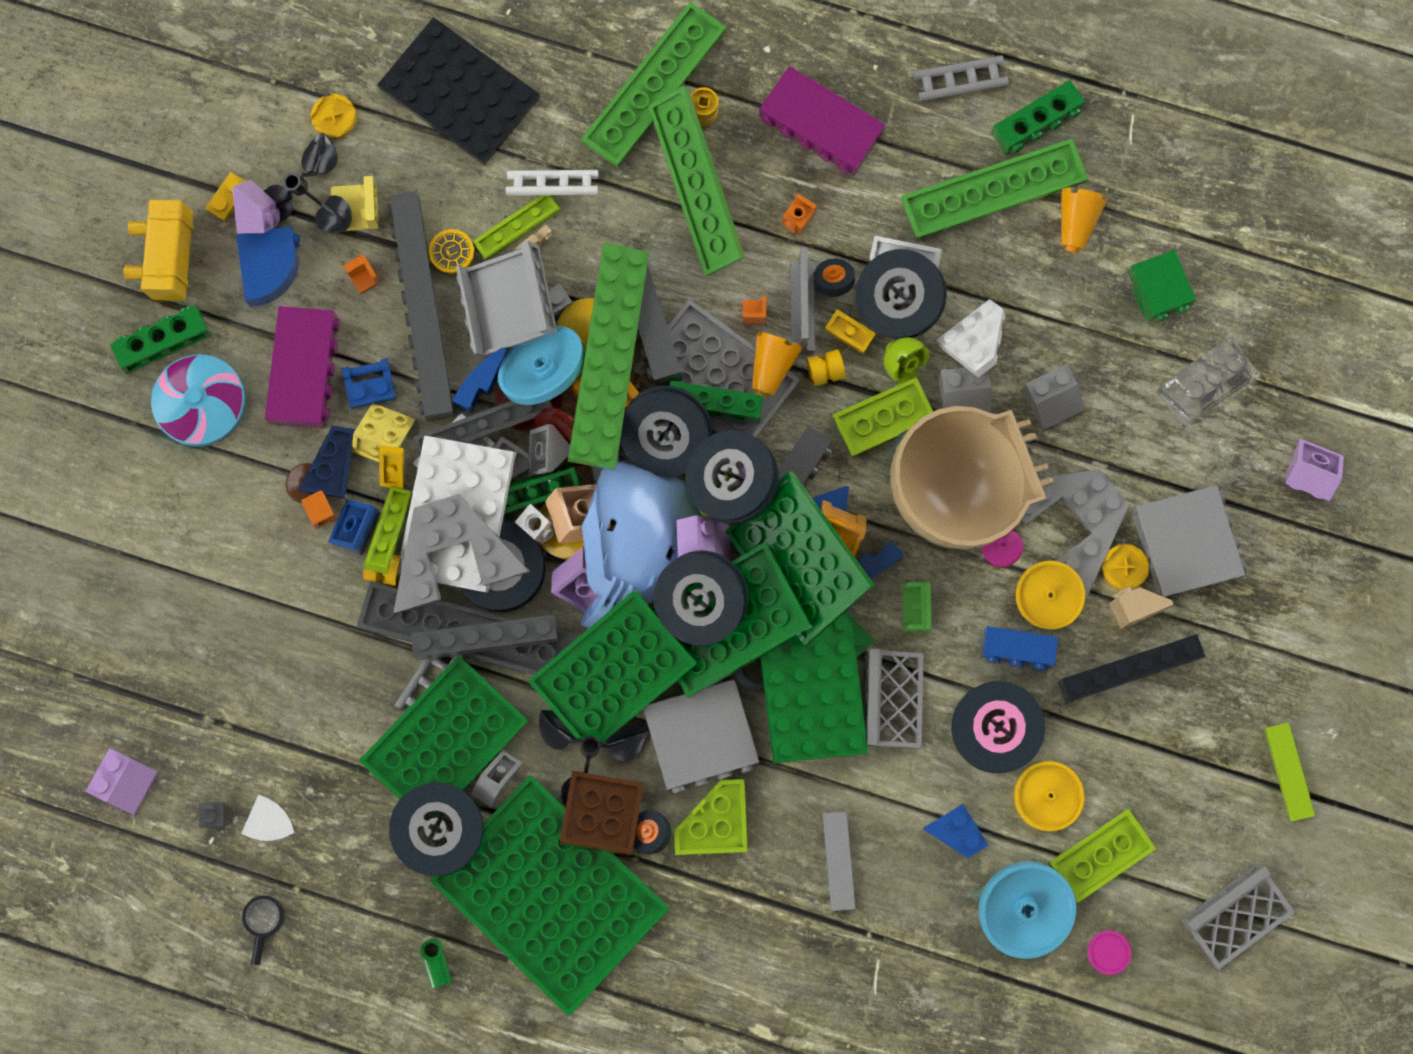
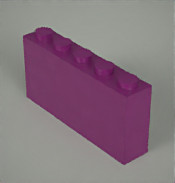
M791 66L786 69L759 109V117L765 125L776 127L786 138H794L804 149L815 151L825 162L831 161L837 165L841 172L845 174L850 173L853 176L862 166L884 133L885 128L884 123Z
M278 306L265 420L269 424L325 428V422L329 421L330 409L327 408L328 399L332 398L333 392L330 378L334 377L335 363H332L333 354H337L338 342L335 340L336 332L340 331V318L337 317L334 310Z

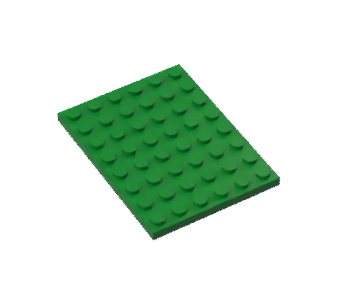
M529 775L483 824L482 842L474 858L460 870L447 875L433 876L430 882L570 1017L670 908L612 852L561 844L560 838L566 808L536 779Z

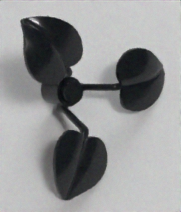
M323 132L310 142L302 155V168L310 173H289L283 180L284 187L272 185L265 189L264 192L276 202V209H279L280 212L279 222L286 220L293 212V206L290 202L293 199L292 193L297 196L307 195L322 207L315 215L318 228L325 233L334 234L346 231L350 227L352 212L349 204L345 199L336 195L330 196L324 204L307 191L308 183L304 179L305 177L316 176L317 172L327 174L337 164L338 154L336 148Z
M541 710L539 715V730L544 742L553 749L562 750L567 747L569 741L581 744V754L586 758L583 773H588L590 760L598 755L601 747L609 748L610 755L618 761L632 760L640 752L648 735V731L644 728L626 723L605 740L607 744L600 742L595 736L574 739L573 737L575 736L553 710ZM571 777L563 783L561 788V799L565 806L567 804Z

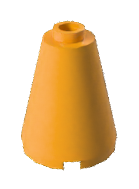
M1071 188L1062 189L1061 245L1065 247V251L1078 254L1079 250L1085 249L1107 203L1108 197H1102L1103 195L1084 189H1078L1076 193H1072Z
M758 331L751 388L756 390L755 394L763 395L766 399H768L769 395H775L801 352L802 345L795 342L789 343L784 338Z

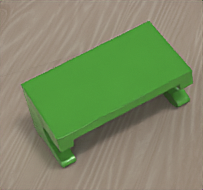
M907 582V584H903V632H929L931 630V582Z

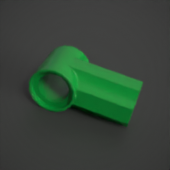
M437 938L426 940L421 945L420 954L424 959L431 987L436 988L452 983L443 943ZM434 943L438 946L439 951L436 956H429L427 954V944Z

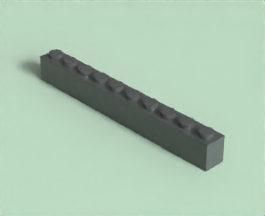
M417 191L390 196L391 204H387L389 218L394 220V225L390 227L393 240L397 239L398 247L394 248L396 261H400L401 269H397L399 282H404L405 291H401L403 305L407 304L408 313H404L406 325L407 327L411 326L412 335H408L410 349L414 348L415 357H412V365L414 371L418 370L419 379H415L417 393L422 395V401H419L420 413L425 415L427 421L455 417L420 198Z

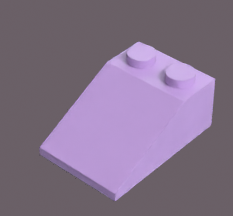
M698 515L678 519V557L688 552L704 550L718 553L732 562L731 540L725 533L730 526L710 517Z

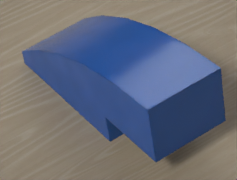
M500 348L488 356L467 376L452 400L455 407L472 414L480 394L483 393L490 396L498 379L501 362L507 354L505 348Z
M889 541L875 557L866 551L858 560V563L872 580L896 564L903 557L904 553Z

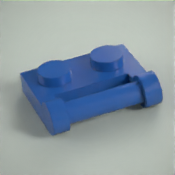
M388 358L380 359L381 362L354 368H349V366L342 368L351 409L372 405L373 403L377 404L396 400ZM383 371L384 377L353 383L352 377Z

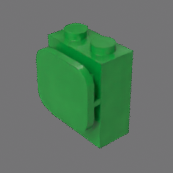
M1175 250L1133 264L1128 270L1129 277L1134 286L1135 298L1148 322L1155 319L1156 322L1163 321L1170 317L1169 314L1175 312L1183 314L1191 310V306L1196 301Z

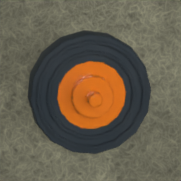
M833 258L825 260L814 271V284L816 288L827 296L834 297L846 294L855 283L854 269L849 262L843 259Z
M651 810L641 812L638 815L633 847L639 852L648 855L659 853L665 849L670 842L672 834L668 819L659 812Z

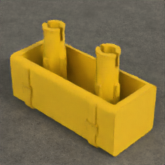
M149 200L147 221L130 220L128 223L129 235H146L143 265H125L124 278L126 280L141 279V291L152 300H186L194 212L181 200Z

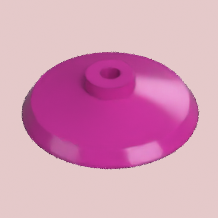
M1012 529L1004 537L981 547V550L989 563L998 567H1007L1016 563L1021 557L1023 542L1018 532Z
M1112 930L1102 931L1091 939L1088 946V958L1091 965L1100 973L1106 975L1118 974L1128 966L1131 960V947L1128 940L1122 934Z

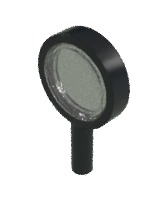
M262 895L254 897L243 909V925L250 934L255 936L251 964L253 965L261 964L265 937L276 934L284 924V908L276 898Z

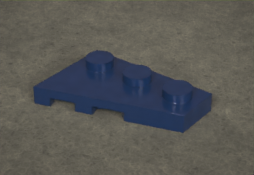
M331 426L298 492L314 494L323 491L325 496L345 499L355 429Z

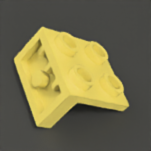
M364 176L363 185L331 187V196L342 197L351 208L352 222L346 231L379 229L377 184L373 176Z
M373 403L353 433L352 452L379 462L380 446L400 448L414 425L415 419Z

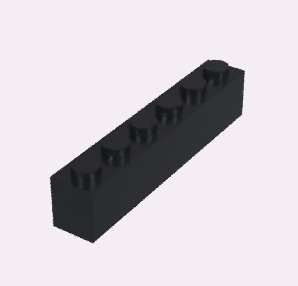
M1195 634L1062 678L1058 681L1065 704L1198 661L1206 656L1198 635Z

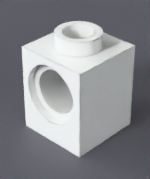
M531 504L515 521L533 539L541 544L548 541L554 535L552 521ZM541 521L540 528L535 530V524Z

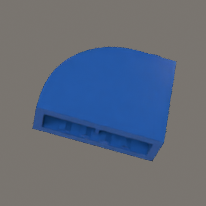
M291 226L270 229L265 233L236 235L244 297L249 307L264 305L282 296L289 289L297 274L299 264L297 247H301L299 234L295 233Z

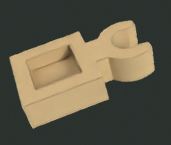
M544 225L535 235L532 234L523 242L530 241L539 245L540 248L542 243L548 241L553 236L551 234L552 231L547 225ZM518 245L516 250L521 249V246Z

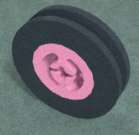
M992 681L975 687L960 700L953 714L951 730L958 752L970 765L984 772L998 774L1017 770L1036 756L1044 740L1045 721L1038 702L1028 691L1010 682ZM994 710L1001 711L1003 715L993 717L990 720L995 724L1002 723L1001 729L1004 732L1010 731L1009 719L1014 724V734L1011 740L1002 745L995 744L993 739L1002 738L1006 734L1002 731L996 733L994 731L995 726L991 722L986 724L987 736L982 731V720L988 712Z

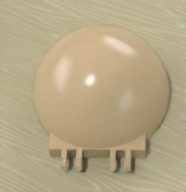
M953 406L938 409L918 420L907 430L896 447L890 467V487L894 503L903 520L914 532L929 542L952 549L983 547L1008 534L1021 521L1029 506L1046 499L1042 487L1054 483L1053 477L1039 481L1037 473L1047 471L1049 469L1048 464L1045 463L1034 467L1025 443L1037 439L1036 434L1030 433L1023 437L1021 435L1020 429H1025L1032 425L1030 419L1017 423L1012 410L994 415L975 407Z

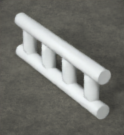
M598 170L507 171V180H514L513 187H506V196L598 195V186H591V179H598ZM546 179H559V186H545ZM568 179H582V186H568ZM523 180H537L536 186H523Z

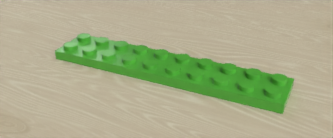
M605 242L602 246L567 460L569 462L615 470L648 264L649 252Z

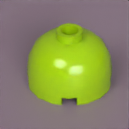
M903 337L894 340L886 347L883 359L884 368L895 382L897 381L899 384L915 378L919 374L916 370L921 365L923 367L926 366L930 357V351L922 342L915 338Z

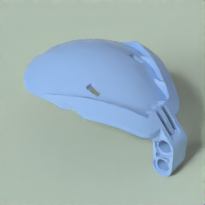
M632 461L617 462L615 470H601L588 506V513L582 524L587 580L590 588L598 594V597L585 611L581 620L582 626L590 628L635 588L648 603L654 601V589L658 577L671 562L678 558L677 520L696 515L702 516L689 497L686 483L678 476H657L637 467ZM615 520L617 523L613 531H608L607 528L610 521ZM669 547H671L672 550L670 556L667 559L666 555L668 553Z

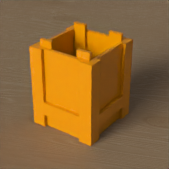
M823 500L820 510L855 557L866 533L867 517L860 514L857 516L833 507L831 506L832 503Z

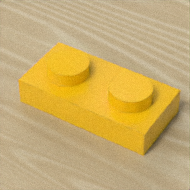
M230 172L205 210L226 223L235 210L232 187L245 180Z
M838 309L824 329V331L861 354L865 353L876 336L875 332Z
M380 446V486L403 489L405 484L404 448Z

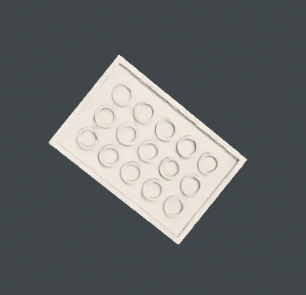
M424 435L400 554L401 560L399 562L398 575H401L415 507L460 494L468 502L469 506L481 516L480 518L500 536L516 456L515 452ZM471 541L429 554L437 583L488 593L490 585H482Z

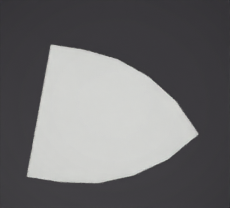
M258 794L241 834L261 841H273L293 834L292 823L286 812L277 803Z

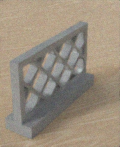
M800 247L799 261H791L790 263L791 343L795 342L803 346L800 353H814V261H808L807 247Z
M869 649L864 652L863 714L868 747L921 748L924 653L881 651L880 649ZM882 656L891 657L896 663L889 672L882 666ZM897 657H902L903 659L899 661ZM908 658H917V669L910 673L902 663ZM898 667L908 676L900 685L890 675ZM886 678L896 687L888 696L881 690V683ZM909 680L916 685V693L911 697L902 689V686ZM897 691L907 699L899 709L890 700ZM885 702L895 710V713L887 720L880 713L881 706ZM909 703L916 709V716L911 721L901 712ZM897 714L906 723L899 732L889 723ZM887 726L895 736L889 741H880V730ZM908 727L915 733V743H907L901 736ZM897 738H898L899 741H900V742H893V741H894L895 739H897Z
M1256 863L1181 919L1185 928L1189 929L1217 970L1295 913L1269 876L1270 872L1263 865ZM1266 881L1270 887L1268 897L1257 896L1258 886ZM1243 897L1251 898L1249 912L1238 910L1239 900ZM1256 899L1268 901L1266 914L1254 913ZM1272 903H1281L1286 911L1278 917L1271 916ZM1224 911L1232 912L1230 926L1219 924L1220 914ZM1237 913L1248 915L1246 929L1235 927ZM1254 916L1265 918L1264 927L1259 931L1251 930ZM1205 925L1213 926L1211 940L1202 939L1197 931ZM1218 927L1229 929L1227 943L1216 941ZM1234 930L1246 932L1245 941L1240 945L1232 944ZM1215 944L1227 946L1225 956L1219 961L1214 956Z

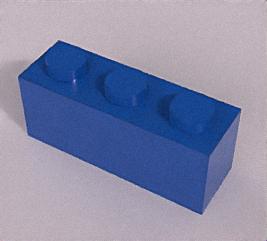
M987 626L984 629L981 657L986 658V662L1000 664L1002 660L1009 661L1010 665L1015 667H1024V664L1034 665L1033 669L1048 671V668H1052L1055 665L1058 637Z

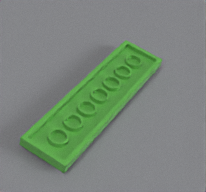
M689 2L581 138V142L618 168L654 123L648 105L684 85L726 32V26L692 2Z
M682 86L648 105L704 274L705 276H710L744 259L745 256L688 87Z
M1069 139L901 196L900 200L915 239L919 240L1060 192L1063 188H1072L1087 183L1089 179L1073 139Z

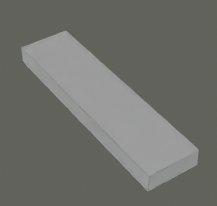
M847 812L824 813L822 818L831 911L855 909Z

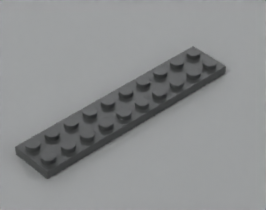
M370 582L357 628L412 643L411 633L502 622L512 619L441 600L400 613H394L398 589ZM558 632L559 642L464 654L461 656L535 675L578 637Z

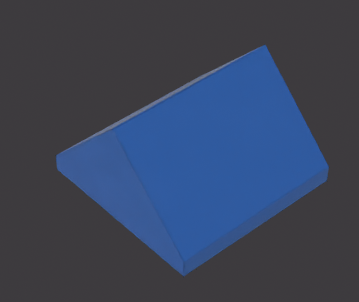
M346 499L328 542L362 556L380 512L373 505Z

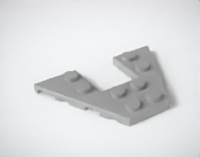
M1100 469L1054 476V483L1042 487L1046 499L1029 506L1021 519L1022 523L1027 525L1058 500L1063 499L1091 535L1056 561L1068 565L1080 576L1085 588V598L1090 592L1129 506Z
M456 494L414 508L394 613H400L441 600L429 554L471 541L483 586L526 574L530 571L513 554L512 550L503 543L502 539L480 518L481 516L469 506L468 502L460 494Z

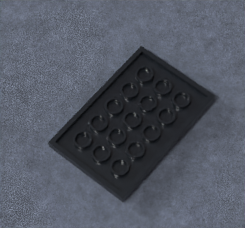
M434 17L377 84L380 90L484 166L540 98L538 92Z

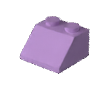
M246 180L232 187L237 234L265 233L278 225L280 212L279 209H276V202L252 180Z
M1299 439L1287 470L1285 484H1288L1295 490L1311 493L1318 499L1330 501L1342 480L1344 456Z
M584 547L552 572L551 593L583 612L598 597V594L588 584Z
M109 748L85 792L135 815L158 772L117 750Z

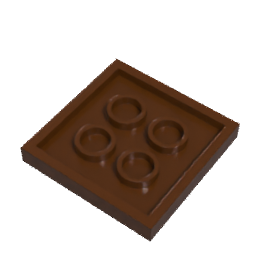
M572 771L560 843L632 855L644 783Z

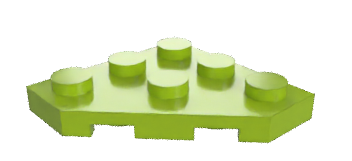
M744 779L720 780L693 809L686 819L674 830L675 855L748 852Z

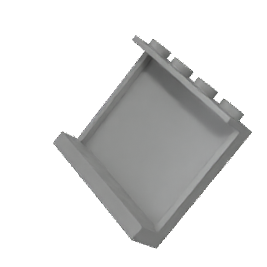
M526 241L520 243L521 249L468 268L456 266V279L462 293L461 303L466 313L465 323L471 337L470 347L475 355L488 357L500 348L509 350L557 333L539 245Z
M1217 485L1136 506L1132 510L1143 551L1149 561L1150 574L1158 595L1168 598L1172 595L1232 579L1237 580L1245 576L1246 564L1244 559L1239 557L1237 550L1239 549V542L1237 537L1232 534L1230 528L1232 520L1229 513L1225 512L1223 506L1225 504L1224 494L1218 490Z
M735 679L710 686L691 698H687L686 694L649 704L643 708L667 791L672 790L673 794L687 790L686 786L695 783L696 787L709 784L710 778L718 776L719 780L732 777V772L740 769L742 773L753 771L756 769L755 765L759 764Z

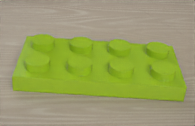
M917 377L841 410L833 414L832 418L851 458L904 435L918 420L932 413L933 410Z
M1126 809L1048 863L1069 883L1074 893L1075 901L1079 903L1155 851L1156 848L1130 810Z

